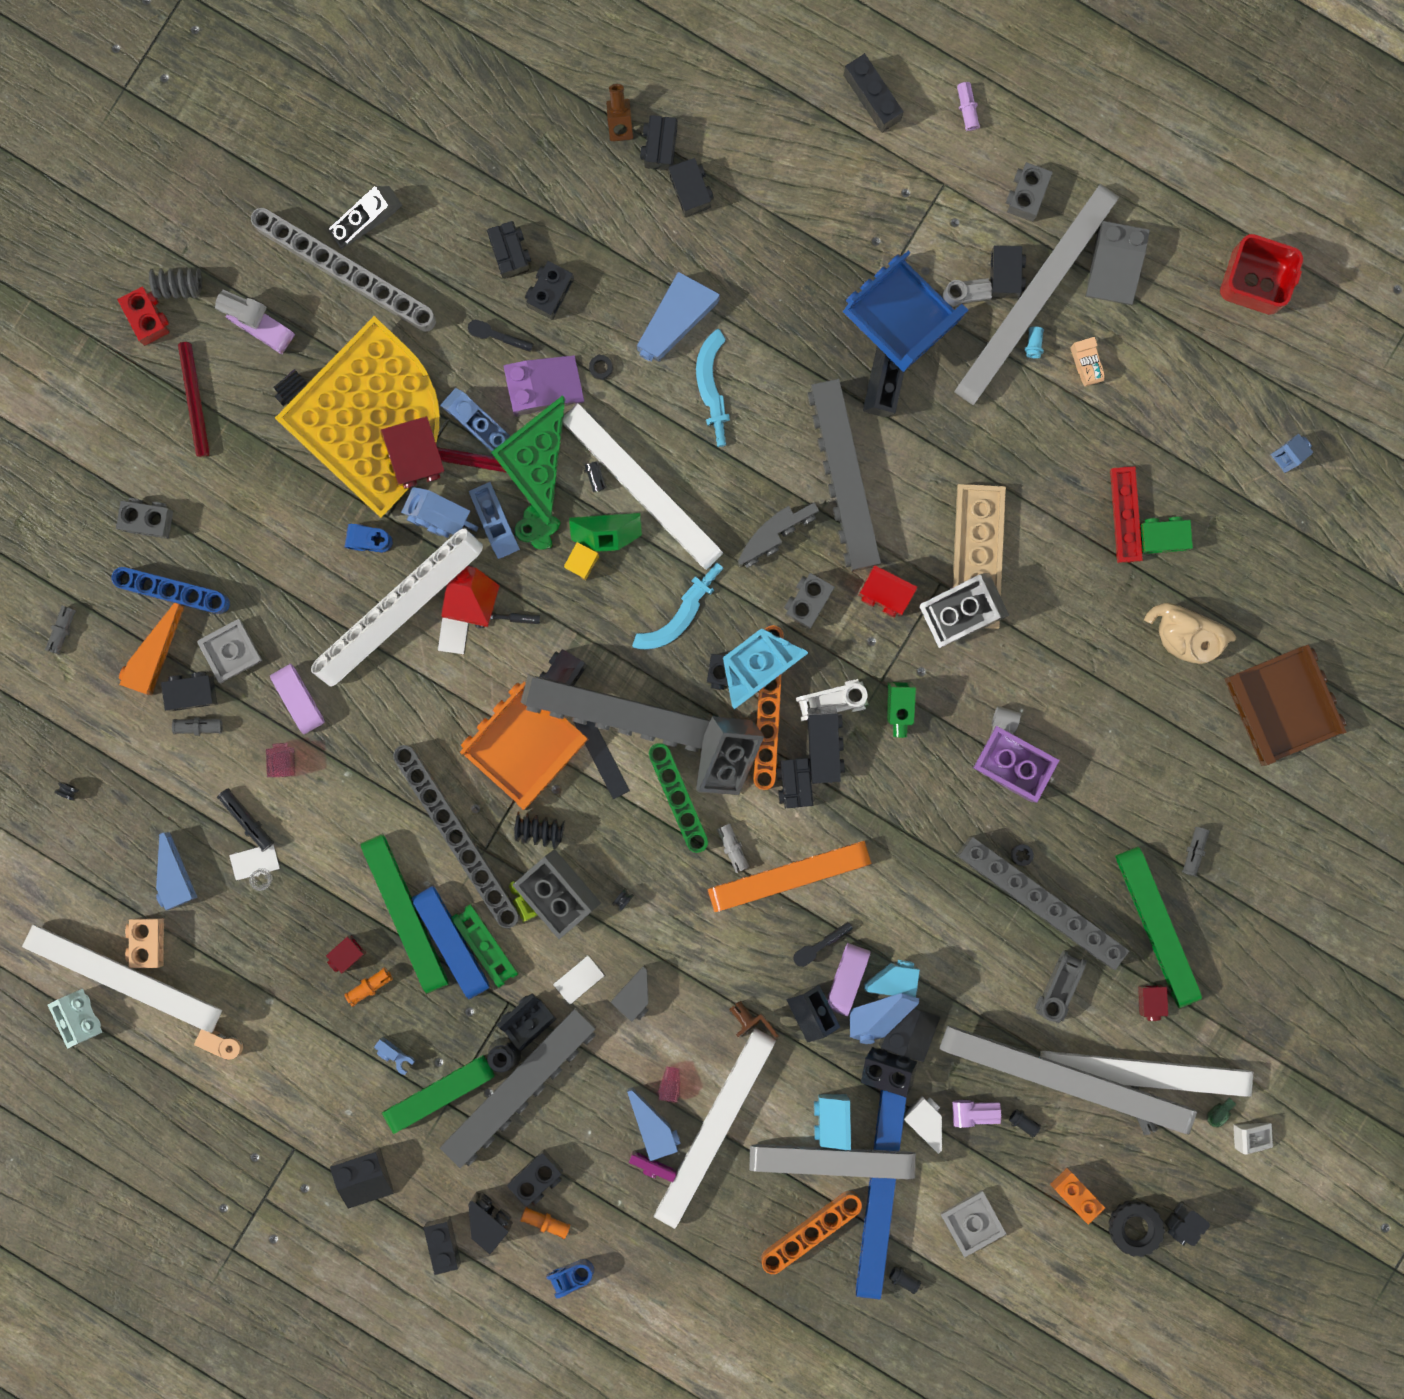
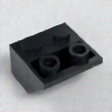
M476 1191L468 1204L471 1239L487 1253L491 1254L510 1231L513 1224L510 1220L512 1217L504 1209L498 1210L494 1207L492 1199L485 1193L480 1195Z

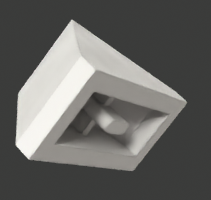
M1271 1123L1233 1124L1235 1149L1239 1152L1251 1154L1273 1147Z

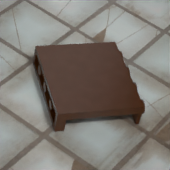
M1309 644L1224 678L1261 766L1275 763L1276 760L1331 737L1347 733L1344 728L1346 727L1345 719L1342 714H1338L1335 707L1337 705L1336 698L1332 692H1329L1326 686L1327 677L1324 671L1319 669L1316 662L1318 661V656L1315 650L1310 648Z

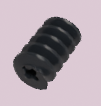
M518 811L514 826L515 841L519 842L523 836L524 842L528 844L531 838H533L534 845H538L542 840L543 847H547L550 841H552L553 849H557L563 838L565 820L561 826H558L557 819L555 818L551 824L548 823V817H544L543 821L539 822L538 815H535L531 821L529 813H526L523 819H521L520 812Z

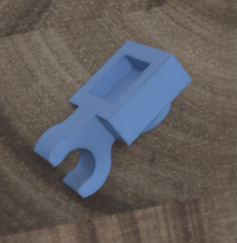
M384 1037L379 1039L374 1046L381 1058L386 1061L390 1059L395 1061L398 1072L403 1075L408 1071L402 1067V1062L408 1061L410 1064L415 1062L413 1057L404 1054L401 1049Z

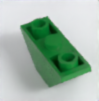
M640 513L569 518L571 540L595 552L620 550L642 536Z

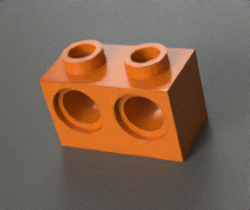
M1068 1168L1050 1184L1088 1225L1105 1209Z

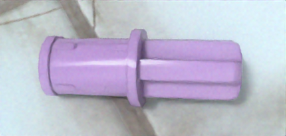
M960 83L957 86L961 104L959 110L963 114L965 130H976L980 128L976 111L978 104L974 101L971 83Z

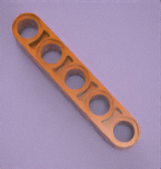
M853 1191L843 1192L768 1247L761 1256L764 1271L769 1274L779 1273L857 1216L862 1208L859 1196ZM849 1198L857 1201L856 1206L852 1209L844 1207V1202ZM828 1213H835L837 1215V1219L833 1223L825 1222L824 1218ZM814 1227L818 1230V1233L815 1237L809 1238L805 1235L806 1229ZM788 1242H796L799 1245L798 1249L794 1252L787 1251L785 1246ZM770 1256H776L779 1262L775 1266H769L766 1263V1259Z

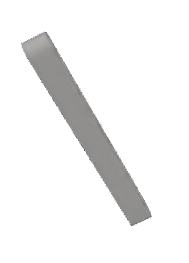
M1102 184L1097 187L954 393L972 405L976 403L1119 199L1118 195Z
M947 1025L939 1048L964 1059L1190 1135L1197 1115L1195 1109L950 1025Z

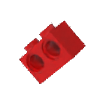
M142 286L117 299L138 341L144 346L170 333L166 327L169 325V321L163 312L159 313L156 307L159 302L154 297L152 291L148 292ZM145 300L144 307L136 310L137 302ZM150 321H156L154 329H146Z

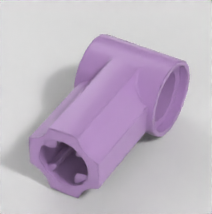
M971 1100L953 1101V1126L973 1127L975 1124H1001L1000 1103H974Z

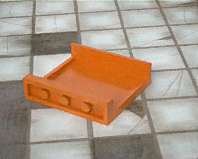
M517 682L509 691L511 696L506 702L501 700L493 709L495 714L489 720L485 718L477 726L479 730L474 737L468 736L461 744L463 749L460 753L510 796L519 807L526 810L589 739L565 717L563 719L552 717L549 715L550 711L542 709L541 713L526 710L527 706L521 703L526 682L522 684Z

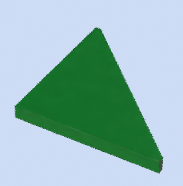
M563 395L491 452L547 525L551 523L566 400Z

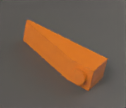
M174 603L127 662V665L122 667L119 674V679L121 680L119 685L147 695H153L184 606Z

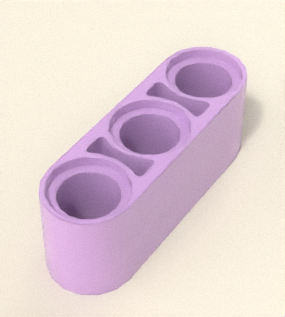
M265 313L258 329L251 328L239 322L237 318L227 314L225 316L228 320L280 354L284 353L295 336L292 331Z
M291 663L270 675L271 681L302 734H306L325 723L322 714Z
M847 943L827 997L833 1012L848 1016L870 956L869 950Z

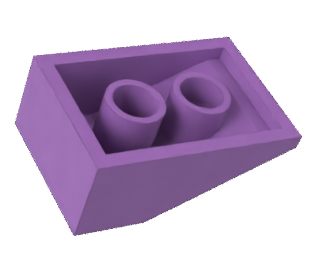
M575 355L527 360L503 365L515 417L543 411L562 395L566 399L565 406L584 402Z
M995 726L973 768L1030 802L1037 803L1060 760Z

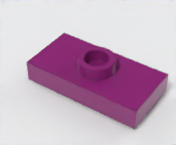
M636 1151L632 1152L629 1159L630 1164L643 1169V1173L649 1177L656 1178V1176H659L673 1183L676 1177V1169L656 1160L650 1161L649 1157Z

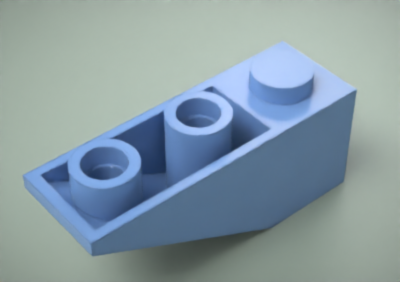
M457 388L440 405L491 451L511 437L463 391Z

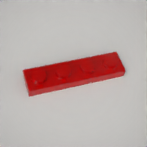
M1111 468L1110 477L1117 563L1141 562L1143 559L1136 468Z

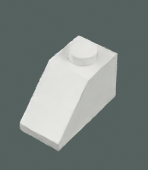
M921 1096L904 1113V1120L939 1154L942 1151V1116L937 1111L940 1107L931 1098L926 1100Z

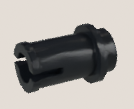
M598 461L584 465L586 469L584 473L588 474L593 493L607 489L600 469L602 465H599Z
M1015 1109L1009 1118L1013 1127L1017 1126L1029 1134L1030 1137H1035L1041 1128V1124L1026 1116L1023 1110Z
M895 1266L889 1275L893 1285L898 1284L912 1294H915L921 1285V1281L906 1273L903 1267L898 1268Z

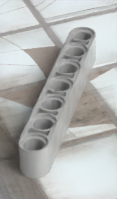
M754 1144L750 1145L749 1170L756 1172L914 1179L916 1153Z

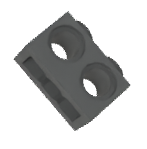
M1027 162L1023 169L1018 168L1013 181L1017 183L1015 191L1010 190L1005 204L1009 205L1007 213L1033 222L1053 172ZM1026 177H1034L1037 184H1029L1026 181ZM1025 198L1029 206H1021L1018 203V199Z
M129 498L128 502L120 501L116 529L127 533L169 539L173 511L166 508L167 504L152 502L151 506L143 504V500ZM133 510H137V519L130 522L129 514ZM161 514V522L158 525H153L152 519L154 515Z
M812 573L808 577L802 576L796 586L799 589L795 598L791 596L784 607L788 610L785 616L809 630L835 588ZM810 584L818 585L820 594L811 596L807 591V587ZM799 604L806 605L808 614L803 617L798 616L795 612V607Z

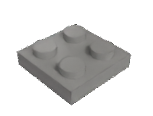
M237 619L197 641L219 683H223L263 661L241 619Z
M982 1190L940 1213L964 1258L1006 1235Z

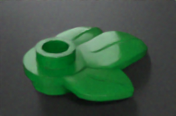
M531 505L524 511L523 519L517 522L514 532L520 541L530 542L536 549L546 550L553 547L549 536L558 530L561 522L552 516L551 523L547 525ZM523 527H529L531 533H525Z

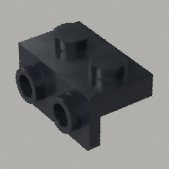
M531 993L523 997L515 1009L503 1015L497 1026L505 1032L516 1048L522 1051L557 1018L538 996Z

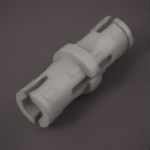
M729 823L716 829L725 847L724 852L728 854L735 872L737 873L749 868L750 866L741 849L743 846L741 842L738 843L731 824Z

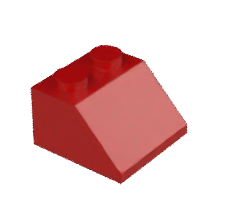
M874 565L858 596L862 597L861 601L871 607H874L876 604L884 608L883 613L895 618L896 615L902 616L917 586Z

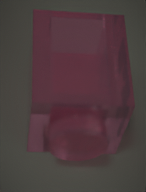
M287 743L272 744L273 748L266 749L267 778L295 776L294 748L287 747Z

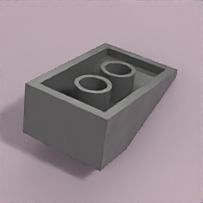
M1106 221L1101 223L1097 231L1085 297L1126 305L1133 304L1146 253L1149 229Z
M990 573L979 574L919 605L939 648L1010 616Z
M712 716L703 737L696 787L698 792L739 795L764 739V735L753 720Z

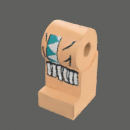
M1095 337L1075 342L1070 347L1078 374H1080L1084 386L1104 381V372L1096 349Z
M201 1029L194 1043L195 1046L227 1060L234 1059L243 1050V1043L238 1037H227L214 1030L210 1033Z

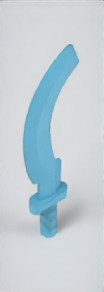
M716 329L708 336L699 351L696 363V378L702 400L706 406L710 407L711 418L706 419L707 426L714 423L717 447L726 446L723 422L730 421L729 414H725L723 396L719 395L713 377L714 358L721 345L726 341L720 329Z
M716 562L701 581L694 577L692 579L694 584L681 598L683 600L682 605L673 619L657 631L637 633L632 645L633 648H658L680 636L695 617L700 606L699 599L705 592L711 595L714 591L713 588L710 589L707 586L712 583L724 568Z

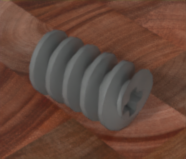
M160 268L158 275H155L154 269H150L149 283L151 291L156 299H160L162 295L165 299H169L172 295L175 299H178L181 294L184 298H189L190 295L193 298H199L202 289L201 270L197 268L196 275H193L192 269L188 268L187 274L184 275L182 268H179L177 275H174L173 269L169 268L168 275H165L163 268Z

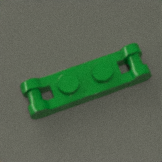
M472 904L466 906L465 911L462 913H456L451 917L498 988L505 985V981L509 978H515L519 975L517 969L506 956ZM471 918L475 924L467 928L464 922ZM503 964L505 970L499 974L495 968Z

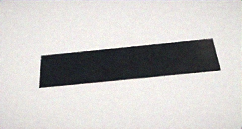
M587 721V724L584 725L574 722L576 728L589 739L585 745L611 797L615 799L629 792L630 790L599 729L595 727L596 723Z

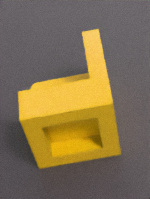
M577 542L564 567L586 581L599 554Z

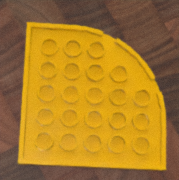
M373 316L275 419L371 510L382 518L409 488L404 489L403 486H397L392 464L380 433L381 429L427 416L435 442L437 443L440 416L436 392L424 366L407 346Z

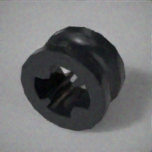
M59 781V789H55L54 793L75 801L74 794L78 793L79 789Z
M1024 844L1015 846L1011 851L1012 861L1020 866L1030 864L1034 858L1032 849ZM1026 849L1028 852L1026 853L1028 855L1027 860L1022 859L1018 861L1017 851Z
M624 888L611 905L618 906L621 912L634 895L628 894L627 889Z

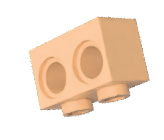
M164 918L130 919L125 929L126 938H129V948L125 952L126 962H129V968H158L164 966ZM142 924L146 925L149 929L147 937L141 936L139 932ZM142 948L147 950L149 954L147 961L141 960L139 956Z

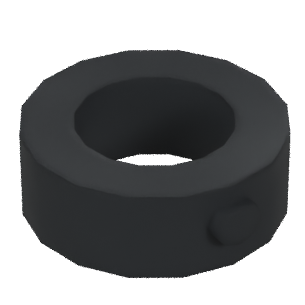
M598 354L591 359L589 370L594 378L605 380L611 375L613 365L608 357ZM599 361L605 362L608 366L607 371L597 373L594 370L595 364Z

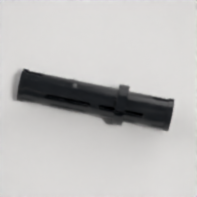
M229 788L217 796V799L220 800L245 830L244 834L247 837L250 836L262 852L274 844V841L261 828L262 824L260 821L256 822Z

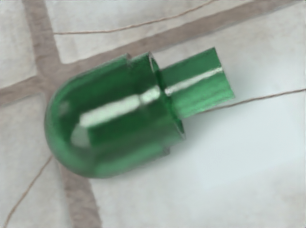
M1230 1097L1223 1105L1221 1103L1216 1104L1207 1113L1209 1125L1215 1128L1223 1126L1232 1115L1230 1111L1237 1104Z

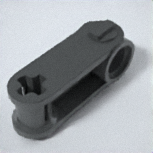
M1063 950L1043 995L1039 996L1034 1007L1036 1014L1056 1023L1064 1021L1069 1010L1068 1005L1083 974L1087 960L1077 959L1069 955L1068 951ZM1054 1002L1057 1005V1011L1053 1015H1048L1046 1007L1049 1003Z

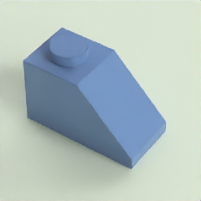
M1297 434L1270 455L1283 472L1286 473L1301 464L1314 452L1311 450L1312 446L1308 439Z

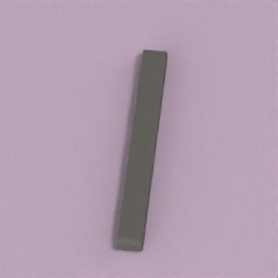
M399 746L393 754L395 763L497 923L503 928L515 926L519 922L520 915L514 903L418 752L411 746ZM405 749L411 752V759L407 763L402 762L400 759V754ZM418 769L424 773V779L420 783H416L413 780V773ZM431 789L437 793V799L433 803H429L425 798L426 792ZM443 809L447 810L450 814V819L447 823H442L438 818L439 812ZM456 829L460 830L463 834V839L460 843H455L451 839V834ZM467 850L474 851L476 855L473 863H467L464 860V853ZM485 870L488 873L489 879L486 883H480L477 880L478 871ZM492 890H497L501 893L502 899L499 903H493L490 900L489 895ZM506 910L512 911L515 916L514 921L510 924L505 923L502 919V914Z

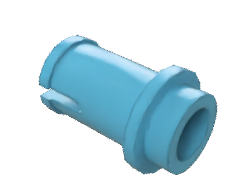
M1030 327L1028 330V345L1025 348L1026 356L1029 358H1040L1044 352L1042 349L1044 329L1041 327Z

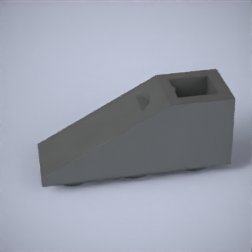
M375 186L334 223L328 231L340 249H343L386 221L403 205L390 186Z

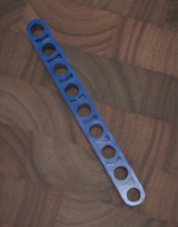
M881 1090L873 1150L900 1151L906 1097ZM870 1177L856 1283V1297L881 1299L896 1179Z

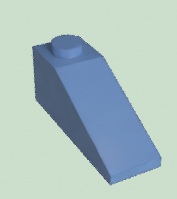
M491 482L470 490V496L497 558L500 559L520 550Z
M164 832L159 835L156 883L158 894H156V898L160 906L164 907L165 910L173 909L198 898L170 832Z
M900 993L851 1009L850 1037L860 1040L862 1044H872L875 1040L884 1038L919 1004V998Z
M633 1087L628 1088L627 1093L650 1161L678 1152L677 1145L681 1144L677 1130L672 1131L670 1124Z

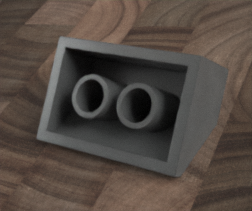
M555 849L543 857L513 884V887L559 940L601 904Z

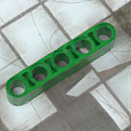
M654 744L649 750V758L686 845L692 852H702L708 845V839L671 752L664 744ZM658 747L666 750V757L662 761H657L653 758V751ZM667 769H671L676 773V779L672 783H666L662 779V774ZM676 791H681L685 795V801L681 805H676L672 802V794ZM685 813H691L695 818L694 824L690 827H685L681 823V817ZM694 835H700L704 839V845L699 849L693 848L690 844V840Z
M482 1055L382 1112V1115L391 1132L395 1134L495 1077V1074L485 1056Z

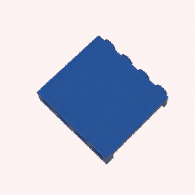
M909 250L902 256L897 254L889 262L888 268L883 266L875 274L874 277L876 279L872 281L869 278L861 286L860 289L862 291L859 293L854 291L847 298L846 302L848 305L843 310V313L903 372L950 331L968 312V309L963 304L954 310L905 261L911 253Z

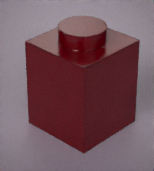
M350 935L326 955L329 959L327 963L335 972L340 971L342 974L367 952Z
M1163 985L1138 986L1139 1014L1147 1017V1021H1160L1161 1016H1168L1167 987Z

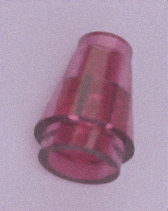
M666 1066L657 1092L659 1094L658 1100L677 1103L678 1097H681L680 1068Z

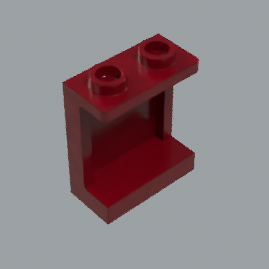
M427 416L381 429L380 433L385 443L398 487L403 486L404 489L417 486V481L426 479L427 482H432L441 478L440 474L444 473V467Z

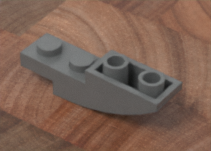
M812 503L794 514L791 508L787 506L766 521L744 548L738 560L739 567L745 565L746 568H749L758 563L759 560L757 558L765 553L768 557L780 550L778 546L782 544L778 535L782 534L785 537L796 530L794 528L796 525L803 523L805 526L816 519L815 515L819 512L816 504Z

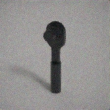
M472 320L468 324V332L474 337L480 339L491 337L503 341L502 343L531 352L533 346L531 342L506 333L502 334L494 331L488 323L480 320Z
M493 612L491 615V619H505L515 623L540 624V615L521 613L506 615ZM475 625L476 628H485V626Z
M847 921L825 936L815 946L808 945L798 950L793 956L794 963L799 967H804L814 961L817 956L816 952L827 945H831L853 930L851 924Z

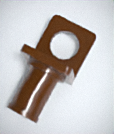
M613 84L609 87L610 100L606 101L610 141L633 139L630 100L624 98V86L622 84ZM623 124L627 127V131L624 134H617L614 132L615 126Z
M742 1001L735 1004L741 1013L735 1006L729 1009L742 1025V1030L736 1034L737 1037L741 1038L761 1021L775 1038L780 1037L764 1015L760 1014L758 1017H753Z

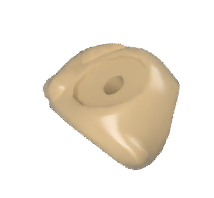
M1163 603L1153 607L1144 618V621L1153 624L1155 618L1162 616L1159 634L1163 646L1175 657L1191 663L1204 664L1220 656L1229 642L1236 640L1235 634L1228 627L1173 603Z

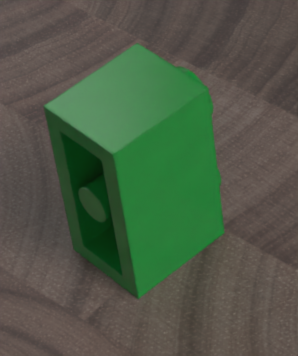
M1183 517L1168 518V522H1160L1159 518L1145 519V523L1140 525L1142 554L1182 552L1193 549L1191 520H1183Z

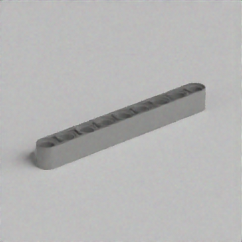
M258 208L252 213L251 222L260 234L417 329L427 332L435 327L436 318L432 310L426 305L265 208ZM268 217V223L260 226L259 221L261 218ZM281 230H289L285 238H279ZM301 242H309L307 249L299 250ZM322 254H329L326 262H319L318 259ZM342 266H349V271L346 274H338ZM362 278H369L367 286H358ZM382 290H389L390 293L387 298H378ZM402 302L410 303L406 311L398 310ZM421 315H430V319L428 322H418V319Z

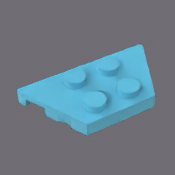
M762 628L723 657L733 709H736L806 656L808 652Z

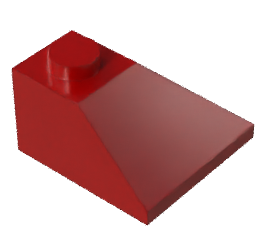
M466 566L446 586L441 617L488 627L499 591V585L479 569Z

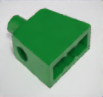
M888 682L887 721L893 725V737L906 738L908 725H914L916 687L912 682ZM905 709L903 715H897L898 710Z

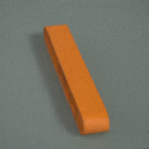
M772 625L765 628L768 632L776 631L779 634V638L784 639L783 631L778 626ZM781 675L774 679L777 686L773 691H768L764 687L758 691L756 726L761 730L762 726L769 725L774 730L771 738L763 739L754 759L753 781L755 786L761 790H768L775 783ZM769 701L774 704L775 712L773 714L767 715L762 711V704ZM762 749H769L772 752L771 761L762 762L759 758V752ZM765 772L770 775L771 782L769 785L761 786L758 783L757 778L760 773Z
M861 841L707 890L713 910L718 912L872 863L865 841Z

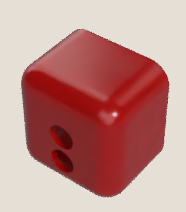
M1249 234L1232 251L1220 287V294L1228 302L1267 315L1275 314L1288 304L1292 297L1294 287L1298 284L1302 273L1300 269L1303 263V255L1295 247L1255 234ZM1247 274L1256 275L1258 282L1255 286L1251 287L1245 283V276ZM1263 279H1269L1273 282V289L1271 291L1265 292L1261 289L1260 283Z

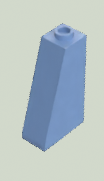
M678 272L637 345V350L640 352L639 355L650 362L653 359L659 362L718 304L720 294Z

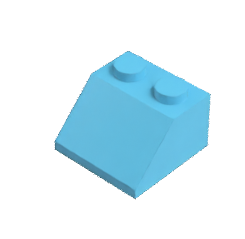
M898 960L897 964L890 963L866 981L864 989L871 993L892 996L904 993L916 997L920 970L911 961Z
M847 1094L818 1095V1101H814V1116H819V1125H814L815 1140H819L820 1147L851 1150L850 1100Z

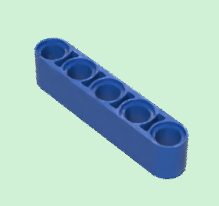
M119 567L112 573V583L126 591L214 614H223L230 607L229 598L218 591L126 567ZM128 573L130 580L127 584L122 585L121 577L123 574ZM151 579L153 586L150 590L145 591L143 587L144 582ZM170 585H174L176 592L173 596L168 597L166 590ZM193 591H197L199 598L196 602L191 603L189 595ZM215 597H220L222 604L219 608L214 609L212 601Z
M431 886L413 896L412 901L465 996L470 1000L489 989L490 985L462 934L452 921V916L435 887Z

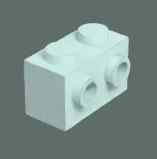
M83 989L48 1004L67 1049L102 1033L100 1021L94 1015L90 999Z

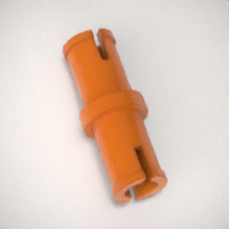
M384 967L369 979L364 978L361 980L360 985L345 993V998L354 1007L369 995H375L376 990L392 981L393 978Z
M525 1207L520 1219L521 1222L539 1228L540 1232L544 1233L547 1231L562 1239L566 1238L570 1228V1224L552 1218L551 1214L546 1213L544 1215L528 1207Z

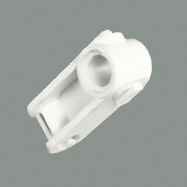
M859 679L847 681L845 686L796 698L802 712L801 721L808 720L807 702H809L810 708L836 706L837 713L850 709L852 712L866 709L865 706L868 705L866 688L863 682H859ZM857 689L861 692L862 698L859 702H852L849 699L848 694L850 690Z

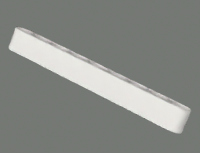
M578 403L564 415L563 424L705 570L723 555L719 547Z
M466 529L457 531L318 657L312 665L311 672L328 686L336 685L478 557L483 549V544Z
M34 924L22 945L23 948L210 1033L213 1032L223 1011L216 1006Z
M754 1028L676 1172L673 1183L671 1182L661 1200L654 1218L674 1229L676 1228L776 1042L775 1038Z
M1041 1051L1040 1053L1041 1057L1123 1085L1252 1096L1253 1071L1051 1051Z

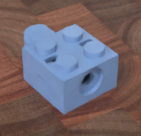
M412 488L401 512L408 516L407 521L428 528L429 532L446 538L454 535L463 527L475 532L478 530L476 525L466 521L469 510L429 490Z

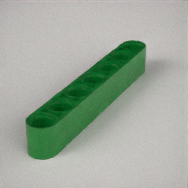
M382 833L360 843L365 859L424 992L429 994L449 985L445 971L420 914L412 901L410 891L386 837Z
M1137 846L1116 855L1119 869L1177 1007L1180 1009L1202 1000L1199 987L1141 849Z

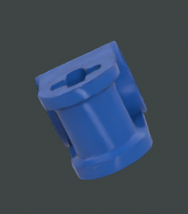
M348 524L344 548L380 553L391 549L393 539L384 530L364 525ZM381 537L385 539V541L380 542V544H377L375 542L376 539H380Z
M580 1259L548 1273L546 1278L551 1281L555 1289V1298L564 1297L574 1290L587 1285L594 1274V1266L589 1260ZM578 1268H585L589 1275L587 1277H580L576 1270Z

